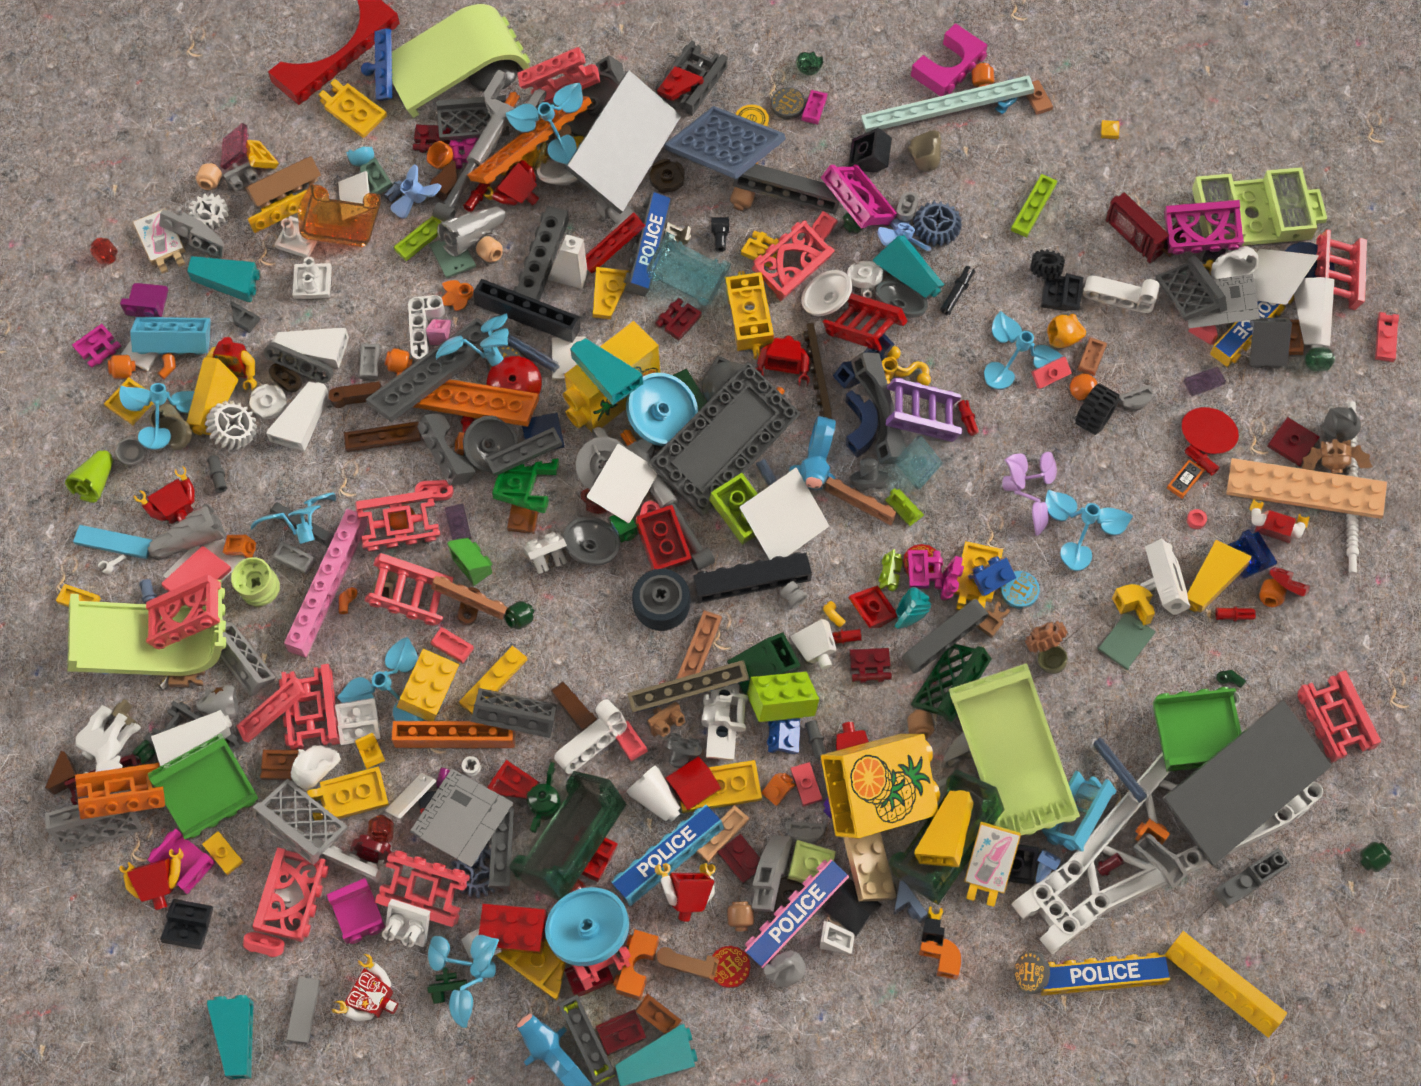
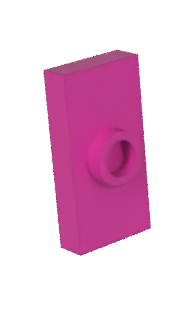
M815 90L810 91L801 121L819 124L828 97L827 93Z

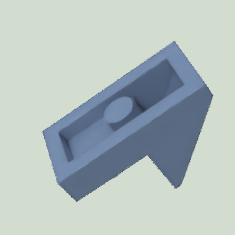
M902 880L898 887L894 915L908 907L907 911L913 920L917 919L920 923L925 920L928 913L905 881Z

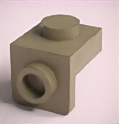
M667 222L662 240L680 248L690 241L691 227L686 226L682 229Z
M126 699L118 703L112 713L114 718H116L118 713L127 717L124 721L126 724L121 727L122 729L126 725L130 726L131 723H136L134 719L127 715L132 706Z

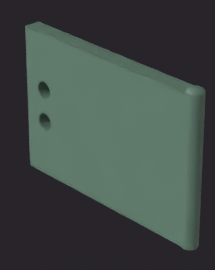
M438 240L429 244L446 279L476 267L468 249L458 256H452L443 247L447 245L445 241L440 242Z
M1127 612L1097 649L1129 670L1131 664L1156 631L1147 625H1143L1141 621Z

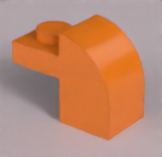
M945 938L943 939L942 946H938V943L934 941L922 942L919 955L939 959L936 976L957 980L961 967V954L958 947L952 941Z

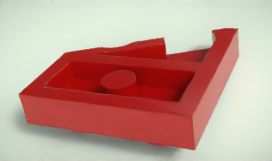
M674 66L658 88L657 94L673 101L679 98L680 95L691 91L690 87L697 83L699 85L703 84L704 79L702 76Z
M505 760L487 788L504 797L527 799L528 791L540 782L508 760Z

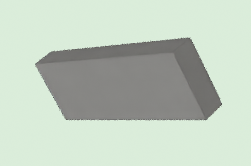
M303 977L298 979L286 1039L289 1042L309 1043L321 982L319 979Z

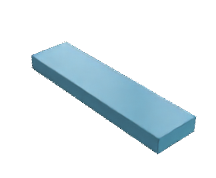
M79 525L73 540L75 545L143 559L148 558V547L152 541L147 538Z

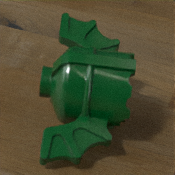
M550 762L546 784H538L532 787L526 796L529 809L536 815L530 831L536 833L537 828L540 827L541 819L548 820L555 817L562 808L560 795L551 786L554 782V762Z

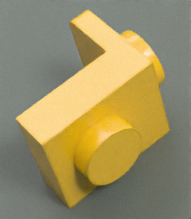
M374 733L355 740L366 769L385 761Z

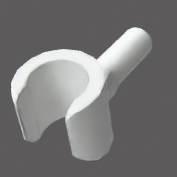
M122 554L109 563L101 561L98 567L100 569L106 567L102 572L110 574L113 571V566L126 557Z

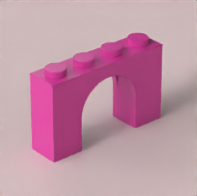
M956 23L944 34L943 45L961 57L962 62L954 67H942L922 55L912 65L911 77L939 96L952 93L958 83H962L966 75L972 72V69L980 61H984L987 56L988 45Z

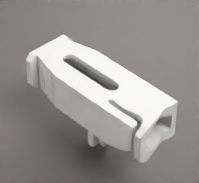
M1161 538L1145 546L1154 578L1141 583L1140 586L1145 587L1150 592L1157 589L1162 606L1173 615L1189 609L1190 604L1178 560L1172 552L1173 547Z

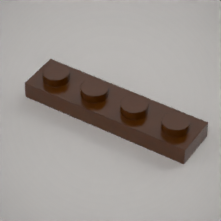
M419 422L344 432L346 452L421 441V435L417 427Z

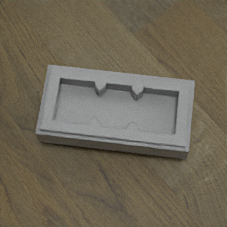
M361 344L360 379L379 378V344Z
M283 541L272 556L273 560L304 575L308 573L316 560L314 556Z

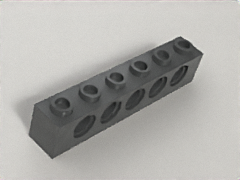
M547 206L546 211L541 214L540 227H537L535 231L536 238L530 244V254L526 256L524 270L519 274V284L513 290L538 301L541 299L569 222L567 210Z

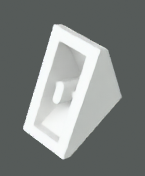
M824 921L819 949L852 954L855 934L828 921Z

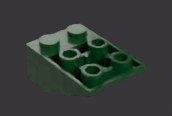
M783 632L764 639L727 661L728 664L738 661L745 662L749 681L738 683L745 695H747L751 677L798 672L801 666Z

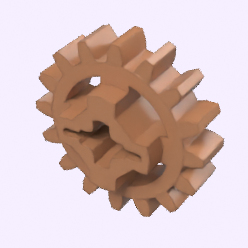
M1056 621L1054 624L1053 622H1047L1040 627L1034 628L1030 636L1026 637L1025 643L1030 652L1036 653L1038 650L1039 652H1045L1052 647L1058 646L1068 632L1063 622L1059 623V621Z

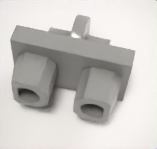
M249 161L240 166L234 162L232 163L234 169L223 174L229 189L233 188L235 191L242 189V183L249 181V183L258 181L257 171L255 167L250 166Z

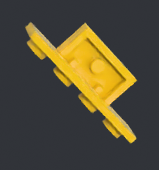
M309 188L297 195L290 194L261 208V212L249 217L248 222L252 231L257 233L316 204L318 201L313 189Z

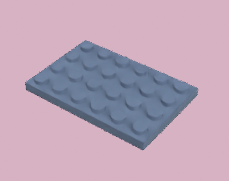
M713 106L666 142L664 146L667 151L737 179L786 140V137L782 132Z

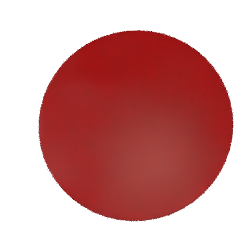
M1210 407L1195 408L1189 411L1182 420L1181 427L1184 437L1192 446L1200 451L1211 454L1225 453L1234 448L1238 442L1239 432L1235 422L1220 410Z

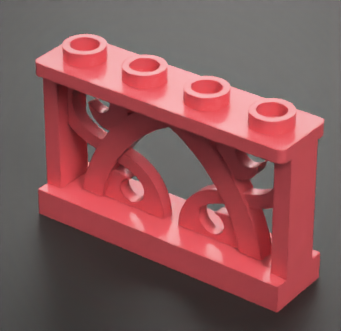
M805 220L801 224L797 222L791 228L792 232L783 234L778 239L779 243L776 246L772 244L766 250L767 253L763 257L759 255L753 261L752 271L762 273L763 281L775 292L776 297L780 301L825 263L835 252ZM800 233L806 234L809 238L808 245H803L805 238L803 237L800 241L797 239V235ZM812 243H814L822 251V253L812 248ZM784 252H802L800 264L803 270L801 271L796 267L783 268ZM805 254H808L807 257L811 259V262L804 260ZM767 262L772 263V267H768V269H776L777 272L773 274L767 273L764 270V264ZM792 271L794 277H790L789 273L785 275V272ZM778 276L783 288L773 278Z
M206 574L147 601L146 609L149 610L146 643L156 649H163L220 623V618H218V590L221 589V582ZM187 604L192 607L190 613L181 623L172 619L177 615L182 606Z
M277 847L252 926L254 931L303 942L304 937H308L311 925H308L310 917L314 918L317 905H314L316 898H320L323 890L321 885L322 878H326L329 866H326V859L319 858L313 865L316 868V874L310 878L307 876L310 870L304 871L302 875L299 872L304 866L312 865L298 853ZM287 858L301 863L295 869L286 863L285 860ZM289 875L292 876L286 883L280 881L281 876H286L287 879ZM296 880L302 889L304 898L293 907L285 910L283 899L275 894L276 889H285ZM307 884H313L311 893ZM274 902L280 903V912H278V907L276 909L272 908ZM306 907L305 913H304V916H303L302 913H300V911L303 910V909ZM289 917L291 925H293L294 919H299V928L294 931L288 930L285 926V919ZM280 920L281 929L265 925L266 921Z

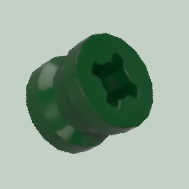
M147 739L132 752L134 756L140 758V762L143 765L157 754L155 748L150 746V742Z

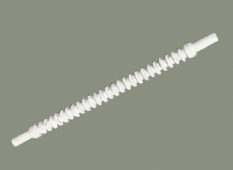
M1353 401L1348 402V408L1352 407L1356 413V403ZM1357 436L1351 440V447L1358 445ZM1351 457L1352 463L1346 467L1347 476L1358 477L1356 475L1358 474V463L1355 458ZM1347 514L1346 517L1348 519L1346 522L1348 524L1346 527L1348 529L1346 532L1348 534L1346 537L1348 539L1346 542L1348 544L1346 545V555L1349 557V574L1355 575L1357 574V556L1359 555V545L1357 544L1359 542L1357 539L1359 537L1357 534L1359 532L1357 529L1359 526L1357 524L1359 515Z

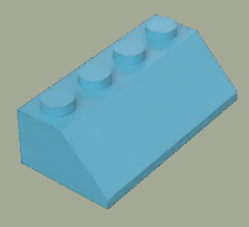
M136 317L130 331L132 352H138L139 354H147L149 352H156L157 354L176 353L179 355L185 353H194L196 355L207 353L210 346L211 319Z

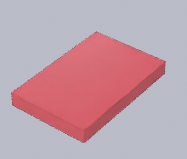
M202 546L166 578L161 585L169 592L206 574L216 580H221L231 571V567L206 547Z

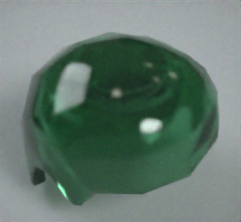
M814 51L810 53L801 52L796 58L797 68L807 76L817 74L824 63L823 57H817Z

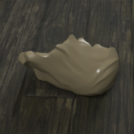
M930 130L915 136L907 148L912 154L918 170L924 172L936 170L941 160V134L939 131Z
M170 403L160 405L159 428H166L170 431L171 439L168 444L174 450L185 448L192 439V430L189 424L182 419L179 412ZM156 406L149 415L151 426L154 428L156 426Z

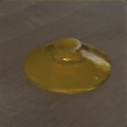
M546 141L541 143L532 166L534 172L542 163L546 164L549 158V154L546 153Z

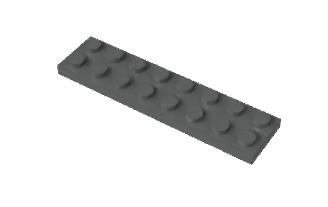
M475 318L448 339L462 336L463 339L468 340L481 352H484L480 343L489 337L488 332L483 333L481 331L484 322ZM441 343L366 398V402L387 420L393 422L481 355L464 343L455 352L436 359V353L443 344Z

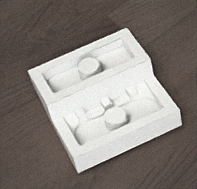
M375 698L335 704L341 745L355 743V740L370 733H374L376 739L381 738Z

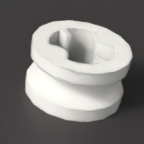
M469 756L462 762V769L467 776H476L480 772L481 766L477 758ZM472 762L475 769L470 770L469 768L467 770L468 764Z

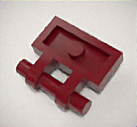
M416 124L414 141L420 144H413V151L426 153L433 143L440 141L438 125ZM448 127L443 131V134L451 133V129ZM444 140L442 142H444L445 144H449L450 140Z
M680 298L675 302H671L666 312L661 313L655 322L658 328H661L663 324H667L665 332L678 341L702 317V312L689 303L681 307L683 301ZM674 313H678L673 319L671 318Z
M889 648L850 650L851 671L859 670V674H852V682L860 681V683H866V681L884 682V680H892L891 672H883V669H890L891 666ZM865 670H876L877 673H866Z

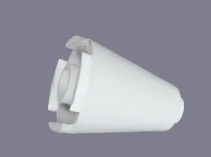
M656 765L626 791L630 797L664 821L669 819L672 822L680 815L678 810L681 807Z

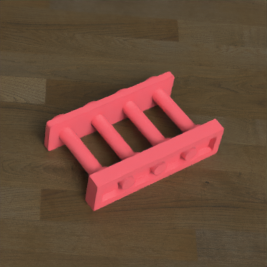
M1326 229L1318 236L1316 241L1318 245L1316 255H1319L1315 270L1316 278L1327 277L1347 282L1349 291L1334 287L1333 294L1347 298L1349 309L1356 310L1365 302L1367 240L1359 238L1354 244L1349 245L1330 239L1331 230ZM1330 247L1349 252L1350 260L1330 255ZM1329 262L1348 267L1350 276L1329 270Z
M382 553L375 558L373 566L379 567L380 572L375 591L365 597V602H368L372 607L386 608L391 613L404 614L409 619L423 620L427 625H438L443 620V616L436 614L441 593L434 590L428 612L418 608L424 584L432 585L435 576L446 577L451 582H453L454 577ZM389 571L398 575L392 599L381 596L387 572ZM408 577L416 581L411 606L400 602L405 580Z

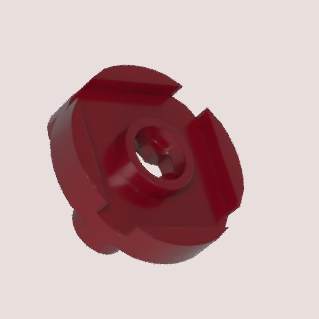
M364 834L354 839L350 847L351 852L353 850L357 851L356 856L372 863L384 860L383 864H386L388 862L387 856L392 853L389 843L383 841L376 842L370 836Z

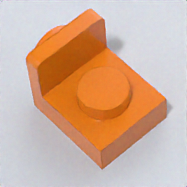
M246 534L227 535L223 553L225 555H243L246 558H252L256 549V542Z

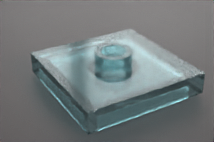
M917 436L895 461L916 489H921L943 464L922 436Z

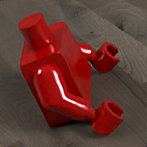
M787 335L784 338H774L772 343L761 349L757 361L758 367L755 369L763 376H765L763 367L767 370L793 374L801 372L798 385H801V380H806V387L809 385L810 379L807 376L809 372V356L801 348V342Z

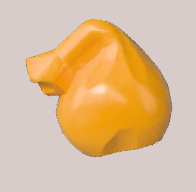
M1070 314L1069 316L1058 315L1052 319L1047 328L1049 343L1054 348L1070 347L1085 337L1086 329L1080 324L1075 314Z

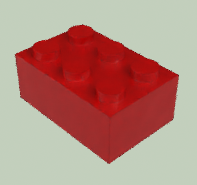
M673 505L636 516L635 523L652 570H670L690 563L692 558Z
M482 903L479 935L499 939L496 950L543 954L548 912L545 909Z

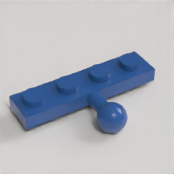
M385 28L375 31V64L365 62L361 66V72L365 76H371L375 71L377 101L393 99L391 29Z

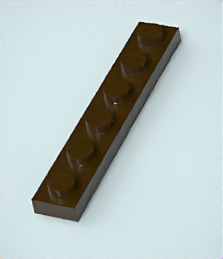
M807 323L806 331H803L804 342H808L809 346L806 347V352L812 362L809 363L810 373L814 374L815 379H812L814 390L818 392L816 404L821 408L819 416L833 419L814 323Z

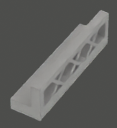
M233 622L226 623L225 630H230L234 636L223 632V637H226V648L222 649L220 658L250 696L256 695L262 685L272 683L276 678ZM235 643L241 645L245 650L239 649ZM246 658L252 659L256 664L248 662ZM257 672L264 674L266 678L262 679Z

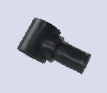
M711 217V233L715 236V250L718 252L726 250L729 217Z

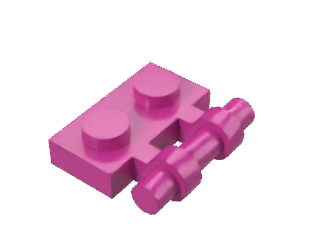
M479 138L462 139V142L450 140L449 146L452 148L454 155L452 160L455 161L457 169L462 168V163L468 164L467 157ZM464 150L465 154L461 155L459 151Z
M102 323L72 344L73 348L84 360L90 356L92 357L87 362L91 368L97 364L100 365L103 359L110 354L114 355L116 350L121 347L118 341L112 345L109 343L114 337ZM103 346L106 348L101 353H96Z
M908 550L909 588L929 589V581H933L935 589H942L944 574H942L941 570L943 558H941L940 551H933V557H928L927 550ZM928 565L934 566V573H929Z
M955 556L944 570L943 588L941 589L940 596L943 601L949 600L958 590L959 582L957 578L961 577L964 566L961 565L963 560L961 557Z

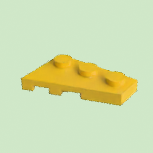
M596 267L593 318L611 319L624 292L626 283L623 281L626 273L629 272L628 270Z

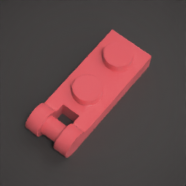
M1379 312L1376 360L1394 362L1396 359L1397 327L1399 315L1397 314L1386 315L1384 312Z

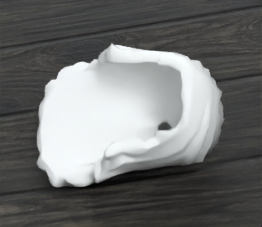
M1248 246L1239 247V249L1223 254L1212 264L1211 277L1213 279L1251 274L1257 269L1259 263L1258 254Z
M313 745L312 748L306 751L299 749L298 756L290 772L291 778L298 787L310 789L317 785L340 762V754L323 745Z

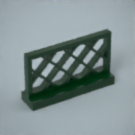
M955 643L943 653L911 702V706L943 716L945 720L952 722L957 715V711L950 692L945 693L944 688L949 686L954 688L980 679L992 658L984 647L977 646L975 649ZM953 650L959 651V654L950 658ZM971 655L969 660L965 661L964 657ZM961 659V664L955 667L952 666L953 662ZM949 666L948 670L940 673L943 667ZM962 670L957 677H955L954 673ZM951 675L952 679L944 683L942 682V678ZM939 681V685L930 689L932 683ZM941 690L942 695L932 698V694ZM928 696L929 701L921 704L920 701ZM942 701L939 707L935 708L934 704Z

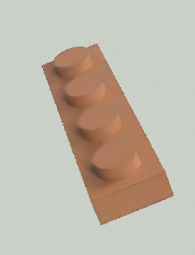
M829 477L826 481V492L889 525L893 524L896 511L892 507L877 502L871 496L863 495L854 487L850 488L844 485L839 479Z
M435 576L432 582L431 589L503 620L507 607L498 600L492 601L480 592L474 593L466 586L456 585L443 576Z
M703 611L676 679L702 671L721 624L722 616Z

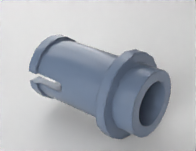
M395 181L394 185L384 193L386 199L389 197V202L392 203L401 193L402 181Z
M144 579L139 582L143 595L141 598L142 602L146 604L147 601L157 597V594L153 591L150 579Z

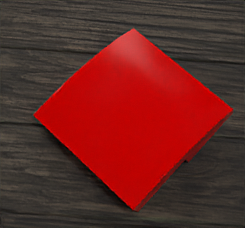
M1278 567L1270 570L1269 574L1286 589L1303 597L1308 594L1310 586L1292 580L1294 572Z
M582 826L575 836L571 848L564 857L562 865L599 882L618 843Z

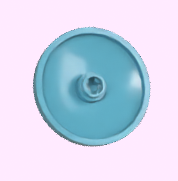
M651 373L643 376V385L628 394L626 399L627 417L633 429L644 440L658 446H665L698 413L696 399L689 387L677 377L666 373Z
M596 887L578 889L565 895L551 909L545 925L546 939L551 950L560 960L575 966L595 965L607 960L621 948L628 935L629 916L623 902L614 893Z

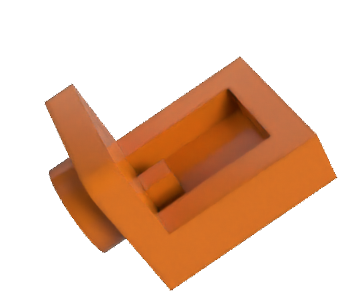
M778 773L773 776L761 794L775 806H778L787 793L796 785L788 774Z
M1149 819L1146 824L1142 822L1135 831L1138 833L1135 840L1139 841L1144 833H1149L1162 845L1170 833L1164 825Z

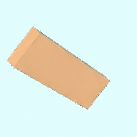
M735 805L720 819L724 830L696 852L707 863L749 821V817Z

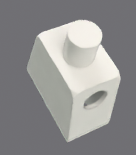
M821 619L790 636L807 662L812 664L818 662L822 670L832 666L829 655L836 652V646L828 621Z

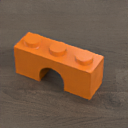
M636 929L633 935H629L626 947H629L628 951L631 955L628 958L630 966L627 968L625 965L622 966L621 974H617L613 986L616 987L617 994L641 1001L647 979L646 976L635 972L634 965L640 959L654 960L659 944V936Z

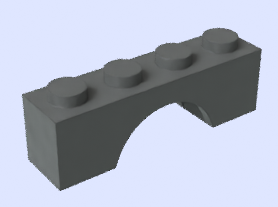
M444 414L424 415L417 427L449 486L468 483L475 470L466 456L455 453L447 445L445 436L451 427Z

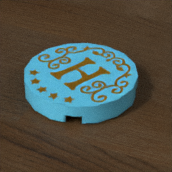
M1014 571L1016 579L1000 588L1002 598L1009 606L1017 609L1030 607L1037 601L1040 592L1039 583L1030 573Z

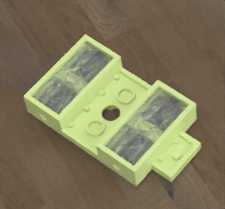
M1302 167L1267 170L1263 179L1233 181L1232 174L1199 176L1195 178L1192 187L1195 203L1240 200V215L1244 238L1242 246L1312 240L1317 229L1316 224L1326 223L1327 221L1320 189H1307ZM1252 208L1255 212H1258L1259 216L1250 218L1245 214V210ZM1230 213L1227 223L1235 225L1234 214ZM1212 215V216H1211V218H1212L1213 220L1218 221V222L1221 221V220H1216V218H1218V215ZM1200 216L1199 223L1202 236L1206 238L1218 226L1210 224L1205 216ZM1224 227V229L1230 232V235L1225 234L1224 238L1233 239L1235 232L1231 228Z

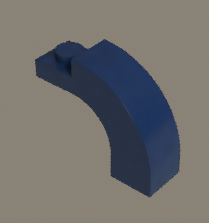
M885 334L878 339L882 347L881 351L867 348L864 353H879L881 362L888 357L887 354L895 344ZM851 361L842 362L833 375L844 389L860 383L855 377Z
M851 390L846 394L845 403L858 416L861 424L854 432L846 436V446L858 458L872 446L876 438L878 414L870 399L864 402L859 394L856 395Z

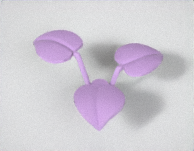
M1045 452L1040 458L1041 473L1026 476L1028 462L1025 455L1020 453L1013 454L1004 459L1009 467L1011 476H1004L1002 486L1005 491H1014L1015 495H1021L1035 501L1032 506V517L1035 536H1037L1045 529L1049 521L1047 504L1040 502V499L1021 492V490L1025 488V480L1043 476L1045 484L1052 483L1057 474L1056 462L1051 452Z

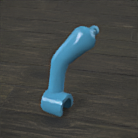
M1018 97L1008 99L1005 102L998 101L999 105L995 110L1004 114L1008 107L1017 101Z

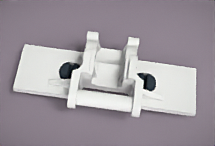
M739 684L711 691L710 698L708 694L703 696L704 710L701 722L702 726L708 728L706 758L734 761L736 731L743 732L746 730V725L744 724L745 704L748 701L747 695L739 694ZM730 705H737L736 722H730Z

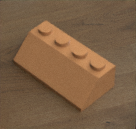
M309 156L244 188L256 207L260 205L263 208L270 205V200L274 198L280 200L286 197V192L290 190L294 193L303 188L302 185L307 182L311 185L319 181L317 177L321 176L312 156Z

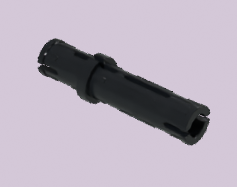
M965 266L961 276L955 280V286L940 308L942 313L948 308L945 315L951 314L963 291L968 288L969 281L975 274L973 268L968 274L970 266Z

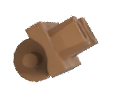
M676 701L663 710L659 707L654 708V716L647 720L651 728V735L654 737L657 735L665 737L671 731L670 727L675 724L680 727L685 723L684 715Z

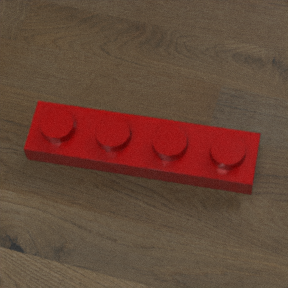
M634 212L586 254L587 269L591 274L596 271V267H601L645 227V224Z

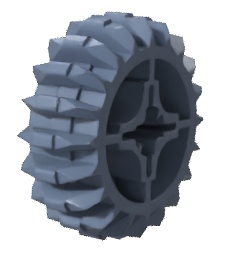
M935 201L932 204L927 202L925 206H921L917 210L913 221V228L916 231V236H920L921 241L926 240V244L931 242L933 246L937 243L942 247L943 243L948 245L950 240L954 241L958 237L962 227V219L959 216V211H955L954 206L949 207V203L944 205L942 201L939 204Z
M487 844L472 867L460 860L451 862V865L455 868L450 870H466L467 873L471 874V883H467L465 890H460L461 894H465L468 891V897L470 898L474 893L476 898H480V893L482 892L487 897L488 890L495 893V889L489 888V880L479 884L482 879H489L490 869L485 866V858L490 859L491 848L488 849ZM481 867L482 871L475 874L474 869Z

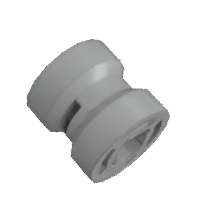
M794 581L788 583L780 592V595L789 601L792 608L798 607L807 598V594L804 591H800Z

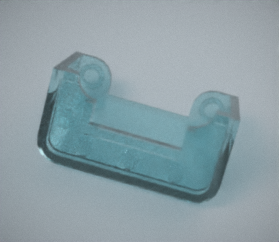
M666 231L646 269V272L649 274L648 277L656 282L659 280L697 299V302L703 306L711 305L725 283V277H728L731 272V263L723 260L719 264L717 259L712 260L684 246L683 242H677L674 240L675 235Z

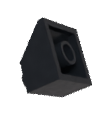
M876 128L853 138L848 167L858 165L862 171L873 173L887 168L892 137L880 128Z

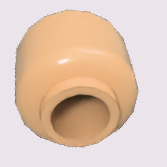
M203 164L198 170L196 181L204 190L215 189L222 177L221 170L215 164Z
M483 237L477 243L476 253L486 262L493 263L502 256V245L493 237Z

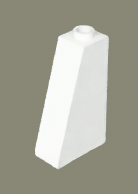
M566 235L548 280L582 289L588 275L584 239Z
M1327 277L1304 278L1294 293L1303 341L1305 345H1310L1311 349H1323V346H1330L1334 279Z
M346 328L277 332L276 338L272 342L302 353L332 368L339 369L349 336ZM286 355V359L294 360L291 355Z
M308 382L268 429L266 434L269 441L305 452L328 400L329 392L327 387L319 382Z
M219 710L151 736L160 766L222 733L224 738L231 735L229 727L232 726L229 716H225Z

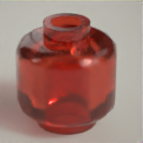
M100 237L91 243L90 253L98 263H107L109 265L117 259L118 250L108 238Z
M377 815L368 821L367 835L372 840L387 843L393 840L394 822L385 815Z

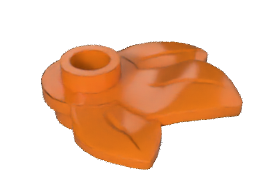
M457 280L442 283L443 288L447 291L442 296L444 306H453L455 311L464 309L467 306L468 300L473 297V287L468 283H460Z

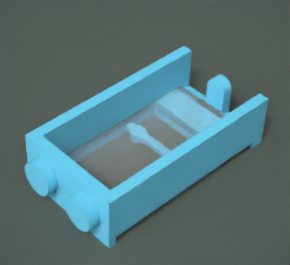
M1075 771L1068 784L1080 817H1077L1072 822L1056 824L1055 827L1050 829L1043 828L1042 832L1047 837V841L1055 846L1060 844L1071 851L1076 849L1083 852L1084 845L1112 795H1115L1117 790L1108 779H1105L1103 784L1094 776H1091L1089 781H1086L1079 771Z

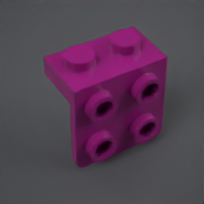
M134 283L129 299L121 298L120 305L125 315L162 317L169 291L168 287Z

